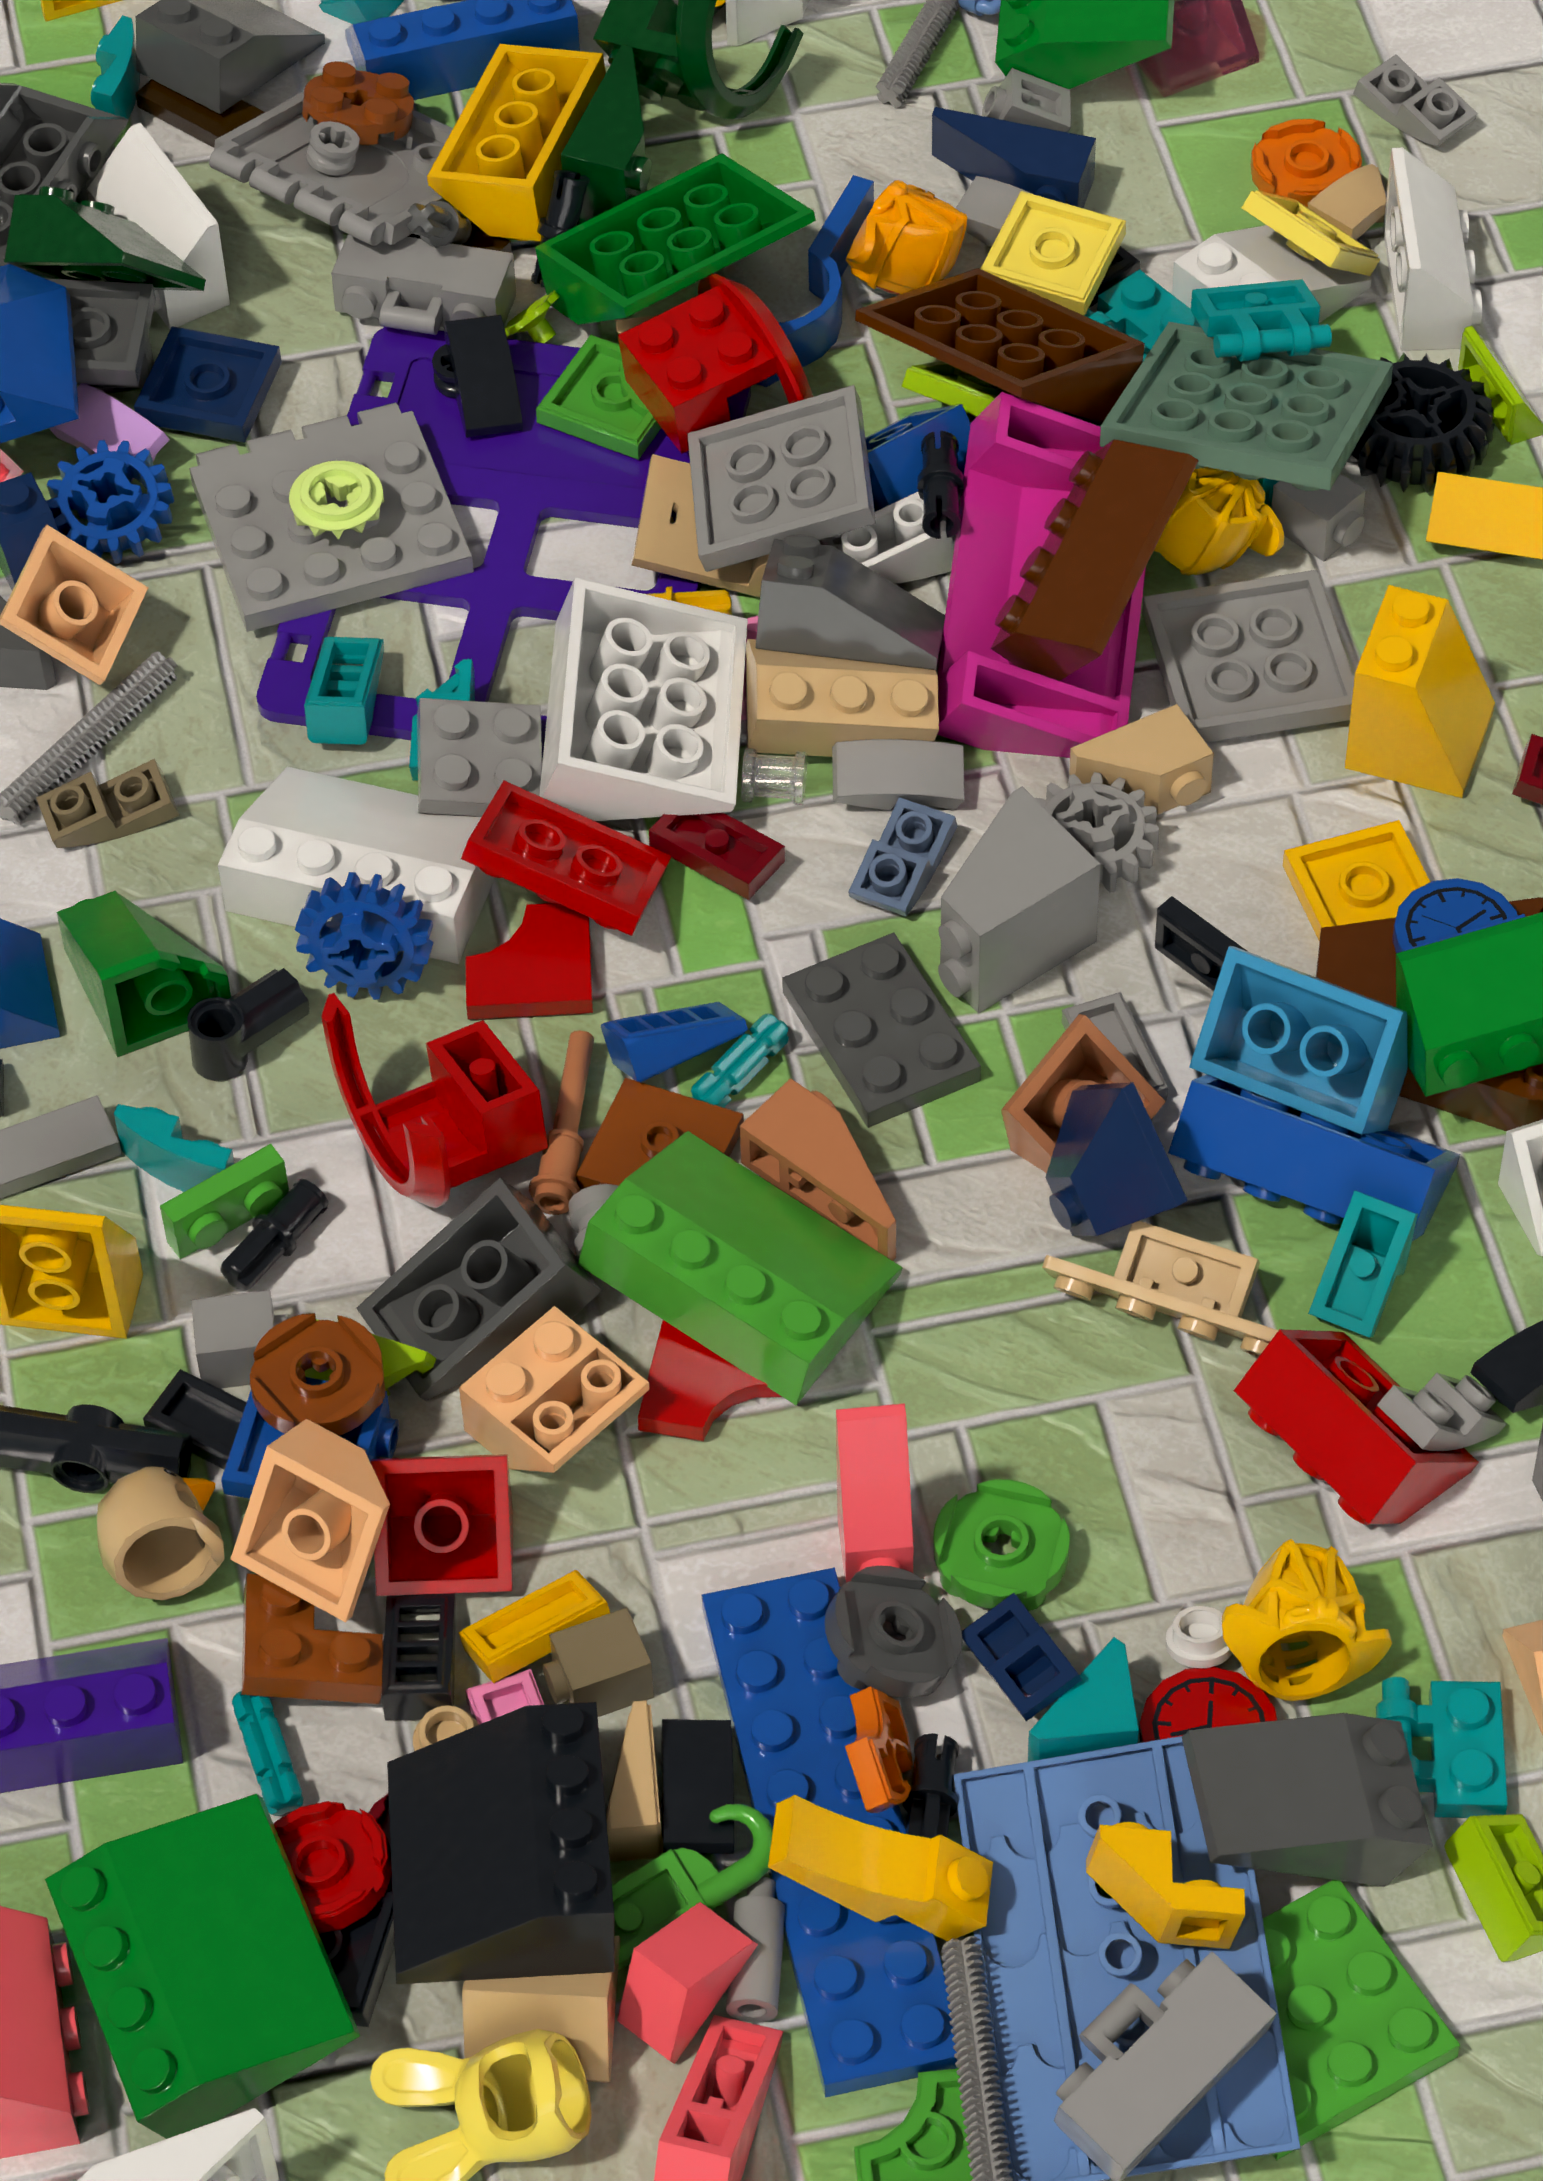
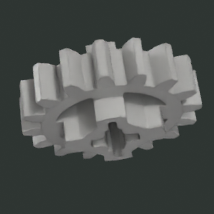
M1094 772L1090 783L1082 784L1075 774L1069 775L1068 788L1062 789L1053 783L1048 784L1046 800L1042 798L1035 799L1100 863V883H1103L1109 893L1116 891L1117 878L1122 877L1134 884L1138 881L1139 867L1151 868L1154 850H1158L1160 826L1156 825L1157 810L1155 806H1144L1145 792L1139 789L1127 794L1124 792L1125 779L1119 777L1109 786L1102 784L1101 773Z

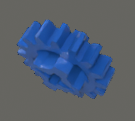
M99 440L97 453L89 455L80 446L76 449L78 462L75 465L65 461H60L57 464L63 480L53 479L47 482L51 499L46 502L52 512L58 532L82 547H86L87 550L100 558L103 552H110L115 564L121 563L123 551L131 549L138 557L143 556L144 551L141 542L147 538L150 541L159 543L162 540V535L158 524H171L173 520L169 504L175 502L171 484L167 483L168 477L165 467L162 463L154 465L151 453L146 448L134 457L129 441L123 440L118 446L117 451H109L105 440ZM132 478L138 480L146 488L148 494L142 493L140 485L132 484ZM72 510H77L80 518L88 520L87 526L75 518Z
M349 872L344 886H341L331 877L327 878L321 892L311 890L308 894L305 906L301 909L295 931L300 933L296 944L297 952L310 954L306 965L308 972H316L323 969L327 973L324 986L331 988L339 981L347 984V996L352 998L358 993L359 987L368 988L373 1000L380 999L384 986H388L397 995L403 993L407 979L414 982L420 979L424 964L428 963L434 943L429 939L433 928L432 920L419 919L424 905L422 901L414 900L406 903L402 899L405 886L401 883L394 886L390 891L382 888V876L379 874L373 876L370 884H361L356 872Z

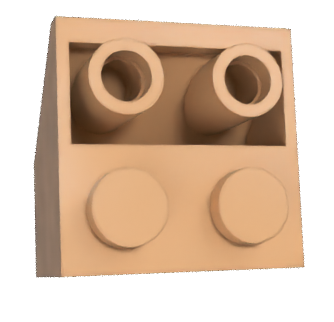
M554 1306L459 1387L464 1431L493 1455L508 1454L510 1469L554 1473L649 1390V1382Z

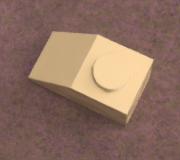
M1175 704L1070 748L1069 775L1075 774L1082 784L1090 783L1094 772L1101 773L1102 784L1109 786L1121 777L1125 779L1124 792L1129 794L1139 789L1145 792L1144 806H1155L1158 815L1177 806L1190 805L1202 796L1211 793L1214 753L1178 704Z

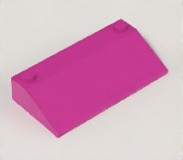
M1001 392L970 425L963 477L964 493L961 496L959 508L961 526L955 538L937 673L939 731L937 735L982 750L1070 758V748L1128 724L1146 567L1102 655L1061 681L1017 667L991 649L1001 629L995 625L1000 610L1012 595L1016 594L1018 596L1025 582V579L1020 577V571L1025 561L1038 546L1043 547L1050 531L1044 528L1049 514L1061 499L1068 498L1074 486L1069 481V475L1073 467L1086 451L1089 450L1095 453L1102 448L1100 447V426Z

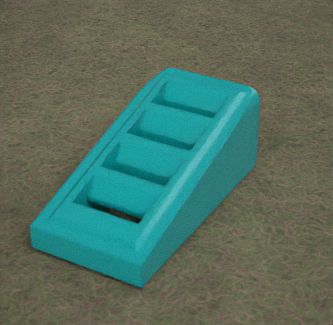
M324 638L304 704L307 736L311 742L362 745L367 742L384 655V639ZM335 664H363V666L335 665Z

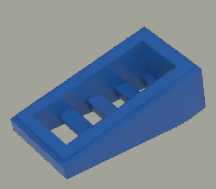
M720 1002L627 1017L601 1024V1030L613 1065L640 1083L743 1035L748 1030L745 1019Z

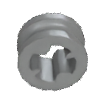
M328 121L316 124L311 129L310 144L306 151V159L309 165L315 170L328 175H344L351 172L355 166L356 152L359 149L360 138L357 133L349 126L339 122Z

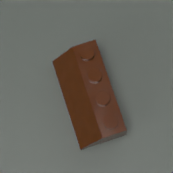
M1115 439L1095 453L1089 450L1086 451L1079 458L1069 475V481L1074 486L1068 498H1063L1056 504L1045 522L1044 528L1050 531L1043 547L1038 546L1029 555L1020 571V577L1025 579V582L1018 596L1016 594L1012 595L996 618L995 625L1001 629L991 649L1017 667L1061 681L1101 656L1199 460L1187 453Z

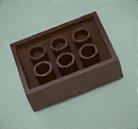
M979 268L856 309L855 321L1017 397L1080 416L1083 420L1092 423L1104 422L1143 362L1145 343Z

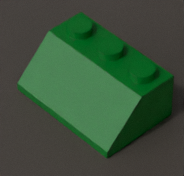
M1543 912L1396 953V1008L1407 1012L1408 1067L1425 1097L1543 1063Z

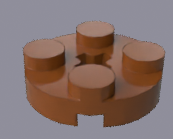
M336 61L325 64L322 75L314 77L305 86L302 115L306 122H308L311 116L318 121L317 124L332 121L347 125L359 136V145L378 144L379 134H388L393 131L394 140L404 137L411 129L414 98L409 93V80L403 75L397 73H383L379 75L372 72L359 71L348 63Z
M312 1313L291 1317L270 1329L257 1344L253 1353L255 1362L250 1373L252 1398L262 1418L282 1433L288 1432L305 1419H308L338 1436L353 1430L366 1421L375 1409L383 1403L386 1393L383 1360L379 1344L363 1325L351 1318L337 1315L338 1322L331 1320L316 1321V1315ZM313 1367L319 1373L329 1368L334 1371L330 1374L329 1381L323 1384H306L305 1371Z

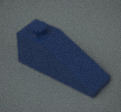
M939 107L934 108L932 113V156L972 181L976 176L985 177L1010 184L1037 196L1084 208L1094 181L1096 138Z

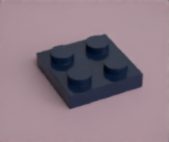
M172 326L136 400L134 411L158 427L245 443L282 363L280 347Z

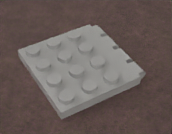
M304 92L215 139L214 151L209 159L211 168L242 183L249 181L250 187L285 204L294 202L296 209L331 226L339 224L341 231L372 246L382 241L389 245H394L412 234L407 224L413 218L408 212V209L413 204L418 203L425 206L429 202L438 200L449 203L428 186L427 175L453 128L414 110L411 129L404 137L394 140V131L388 134H379L378 144L359 145V149L356 152L355 166L351 172L344 175H328L315 170L306 159L307 147L310 144V132L318 121L311 116L308 122L304 119L302 115Z
M395 402L357 412L358 425L351 426L347 415L302 426L304 439L295 440L290 429L246 441L248 451L246 454L240 455L236 444L196 454L198 466L189 468L192 486L247 632L474 572L471 552L413 411L401 413L398 404ZM341 460L361 464L373 471L381 481L384 502L380 506L379 520L366 521L363 533L347 529L343 531L338 540L332 531H325L315 537L308 525L297 526L293 511L290 509L289 493L294 481L305 470L323 462ZM326 492L327 505L335 503L339 507L347 506V500L340 502L335 497L331 498Z

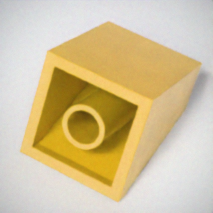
M1388 585L1355 672L1345 768L1463 798L1494 712L1495 701L1448 599Z

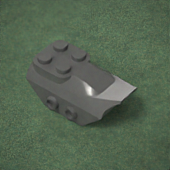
M0 83V266L9 264L5 263L4 259L15 195H39L40 187L49 186L73 192V201L81 204V201H89L87 188L114 151L115 143L123 133L129 119L14 83Z

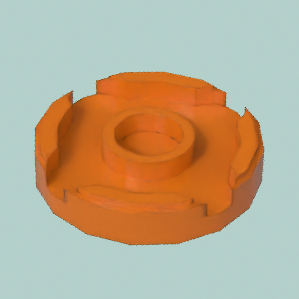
M1292 119L1271 126L1262 134V140L1257 145L1255 143L1251 153L1252 180L1260 191L1295 199L1308 207V203L1333 182L1362 167L1360 146L1353 137L1339 127L1338 133L1325 128L1324 121L1316 119Z

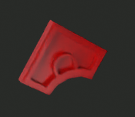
M554 903L526 904L523 922L508 941L489 952L465 957L468 1020L593 1013L590 919L588 916L566 906Z
M663 1320L647 1379L649 1390L643 1395L638 1414V1431L704 1441L713 1421L731 1406L753 1398L782 1396L768 1388V1384L743 1372Z

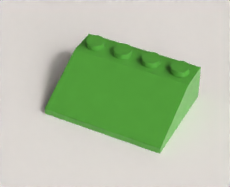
M689 1131L685 1132L625 1178L588 1222L578 1262L579 1266L735 1367L768 1384V1388L794 1405L800 1402L901 1275L903 1269L897 1263Z

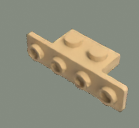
M1142 1221L1132 1223L1114 1276L1046 1255L1042 1266L1049 1276L1056 1278L1053 1288L1060 1292L1091 1301L1093 1292L1096 1291L1117 1298L1118 1301L1115 1307L1117 1310L1148 1321H1153L1157 1311L1180 1319L1177 1329L1205 1340L1215 1341L1218 1332L1243 1339L1240 1350L1257 1357L1260 1356L1278 1332L1276 1329L1242 1318L1260 1265L1257 1258Z

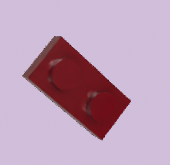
M725 813L681 816L663 814L649 829V846L671 855V858L747 900H750L785 862L784 845Z

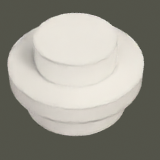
M1192 1606L1180 1611L1174 1617L1173 1623L1166 1632V1649L1171 1658L1181 1665L1191 1668H1210L1220 1665L1229 1659L1233 1653L1223 1639V1613L1208 1606Z

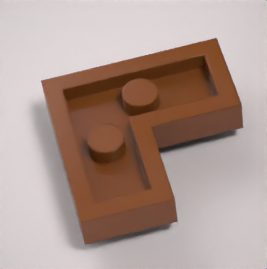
M247 1573L244 1588L241 1695L380 1704L382 1693L383 1634L314 1629V1605L258 1574Z

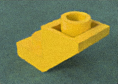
M1121 1822L1112 1826L1099 1825L1086 1858V1873L1158 1943L1230 1949L1245 1917L1244 1889L1221 1887L1218 1883L1210 1880L1174 1883L1172 1875L1171 1831L1148 1829L1146 1826L1135 1822Z

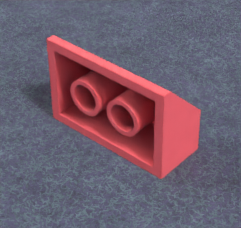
M0 1906V2159L80 2144L77 2117L90 2114L83 2071L71 2072L69 2051L82 2049L75 2006L63 2007L61 1987L74 1984L67 1942L54 1943L47 1917Z

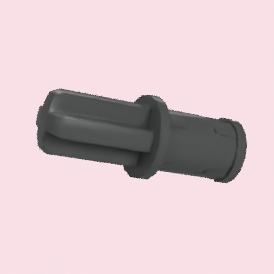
M432 201L425 206L415 203L408 209V212L413 217L407 224L408 229L413 234L419 235L427 244L437 247L445 246L449 243L462 245L471 236V221L468 218H462L464 215L447 202Z

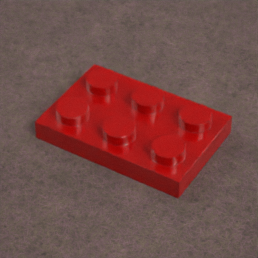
M503 780L469 837L461 859L479 867L482 872L489 876L504 878L535 892L537 896L549 903L561 904L586 915L604 928L617 929L632 936L658 888L672 856Z

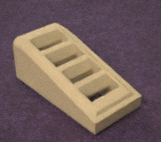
M647 1700L633 1701L607 1806L606 1822L609 1857L612 1862L657 1858L660 1856V1853H663L651 1705H647Z

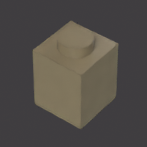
M627 1607L549 1634L552 1662L543 1664V1672L551 1696L556 1704L567 1701V1703L596 1702L597 1715L600 1717L629 1707L633 1701L654 1698L651 1661Z

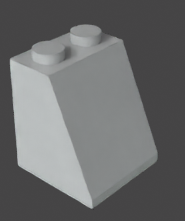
M1023 786L1011 793L941 896V926L938 930L941 939L940 965L938 966L939 976L946 989L953 996H962L978 1014L1097 942L1100 863Z

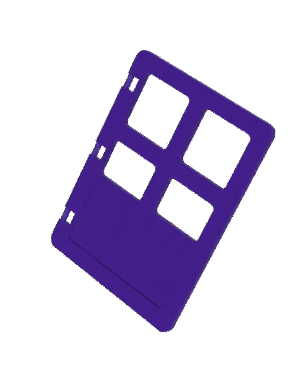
M384 327L378 330L372 338L362 368L363 374L358 390L353 396L347 414L351 426L359 424L357 412L395 402L398 404L401 413L413 411L450 503L453 505L492 509L497 511L498 515L484 562L479 567L473 568L474 572L379 598L468 610L469 613L449 679L456 674L455 665L463 659H472L475 677V701L488 702L511 622L515 618L522 616L556 621L573 581L530 576L526 573L540 523L546 518L554 517L638 528L652 454L690 463L689 451L681 454L661 428L638 460L537 423L536 408L580 348L514 339L507 340L520 401L523 431L466 438L456 398L447 397L439 393L434 384L432 358L435 351L446 344L444 338L445 331L439 330L437 335ZM375 381L392 383L388 398L371 396ZM751 386L727 398L731 421L746 416L751 397ZM672 510L671 516L675 523L676 513ZM659 572L657 583L650 590L622 589L642 594L666 593V587L672 586L674 593L693 592L700 590L701 583ZM336 609L279 623L277 638L271 656L267 660L256 694L258 710L265 719L277 723L306 726L304 704L324 638L328 637ZM290 643L308 645L303 663L285 660ZM377 693L369 735L411 740L412 719L418 710L416 699ZM541 715L542 758L547 716Z

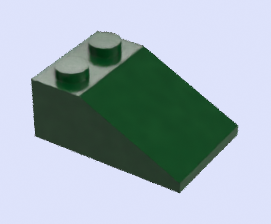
M621 45L561 153L562 170L580 173L579 179L582 175L590 179L589 186L586 188L578 225L647 191L652 161L645 156L644 127L633 49L630 46Z
M49 186L40 187L39 195H15L4 259L5 263L54 279L153 284L154 290L204 291L205 278L137 223L114 216V206L96 201H81V204L73 201V192Z

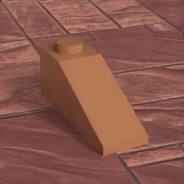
M790 1078L740 1125L741 1163L764 1180L893 1261L896 1259V1220L840 1112L824 1094L818 1091L810 1092Z

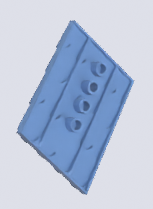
M1182 1736L953 1774L955 1792L958 1797L957 1807L962 1846L993 1862L987 1924L985 1927L974 1931V1937L980 1939L975 1944L981 1945V1948L977 1951L982 1953V1956L978 1959L983 1961L980 1968L984 1969V1973L981 1976L985 1977V1981L982 1984L987 1987L983 1992L988 1994V1997L984 2000L989 2002V2005L985 2008L990 2010V2013L986 2016L991 2018V2022L988 2025L992 2027L989 2033L993 2035V2038L989 2041L995 2045L991 2048L996 2052L992 2058L997 2060V2063L993 2066L998 2068V2071L994 2074L999 2076V2080L996 2083L1000 2085L997 2091L1001 2093V2097L998 2099L1003 2103L999 2108L1004 2110V2113L1000 2116L1005 2118V2121L1001 2124L1006 2127V2130L1002 2133L1007 2135V2139L1004 2141L1008 2144V2147L1005 2150L1010 2155L1006 2158L1011 2161V2164L1007 2167L1012 2169V2172L1008 2175L1013 2178V2181L1112 2180L1054 2122L1057 2110L1063 2103L1056 2095L1060 2086L1084 2062H1087L1094 2070L1102 2063L1084 2045L1079 2034L1130 1983L1136 1985L1160 2007L1161 2002L1165 1998L1157 1990L1164 1980L1184 1960L1188 1959L1196 1967L1211 1951L1277 2014L1269 2030L1126 2177L1300 2150L1298 2127L1255 1869L1210 1863ZM1121 1822H1135L1146 1826L1148 1829L1171 1831L1172 1875L1174 1883L1210 1880L1218 1883L1221 1887L1244 1889L1245 1917L1230 1949L1158 1943L1113 1898L1102 1897L1099 1892V1885L1086 1873V1858L1099 1825L1112 1826ZM1138 2017L1113 2044L1125 2053L1149 2027Z

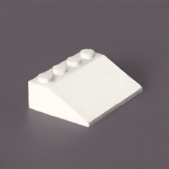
M575 577L555 625L539 796L594 821L661 817L663 814L681 816L732 812L736 805L748 619Z
M287 766L239 818L218 863L225 911L296 927L308 894L311 890L321 892L327 878L331 877L341 886H344L349 872H356L361 884H370L373 876L379 874L382 876V888L390 891L394 886L401 883L405 886L402 899L406 903L421 900L424 904L419 919H428L433 922L429 939L434 943L429 958L459 964L495 877L482 872L479 867L461 859L467 841L481 817L418 813V795Z

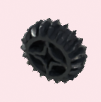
M1403 352L1399 361L1393 363L1391 385L1347 462L1358 463L1361 476L1377 474L1380 487L1391 481L1399 483L1403 493L1409 485H1420L1428 493L1433 483L1436 482L1438 472L1470 476L1474 466L1482 465L1483 458L1487 455L1489 442H1492L1494 424L1492 420L1494 410L1492 399L1487 398L1484 392V383L1472 382L1469 369L1453 371L1450 358L1437 364L1430 361L1427 353L1422 360H1410ZM1380 358L1381 361L1391 362L1386 358Z

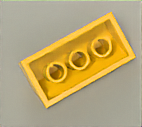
M499 44L428 173V186L489 236L511 238L518 241H541L542 235L537 232L540 218L546 217L554 182V171L562 170L561 153L606 74L603 53Z

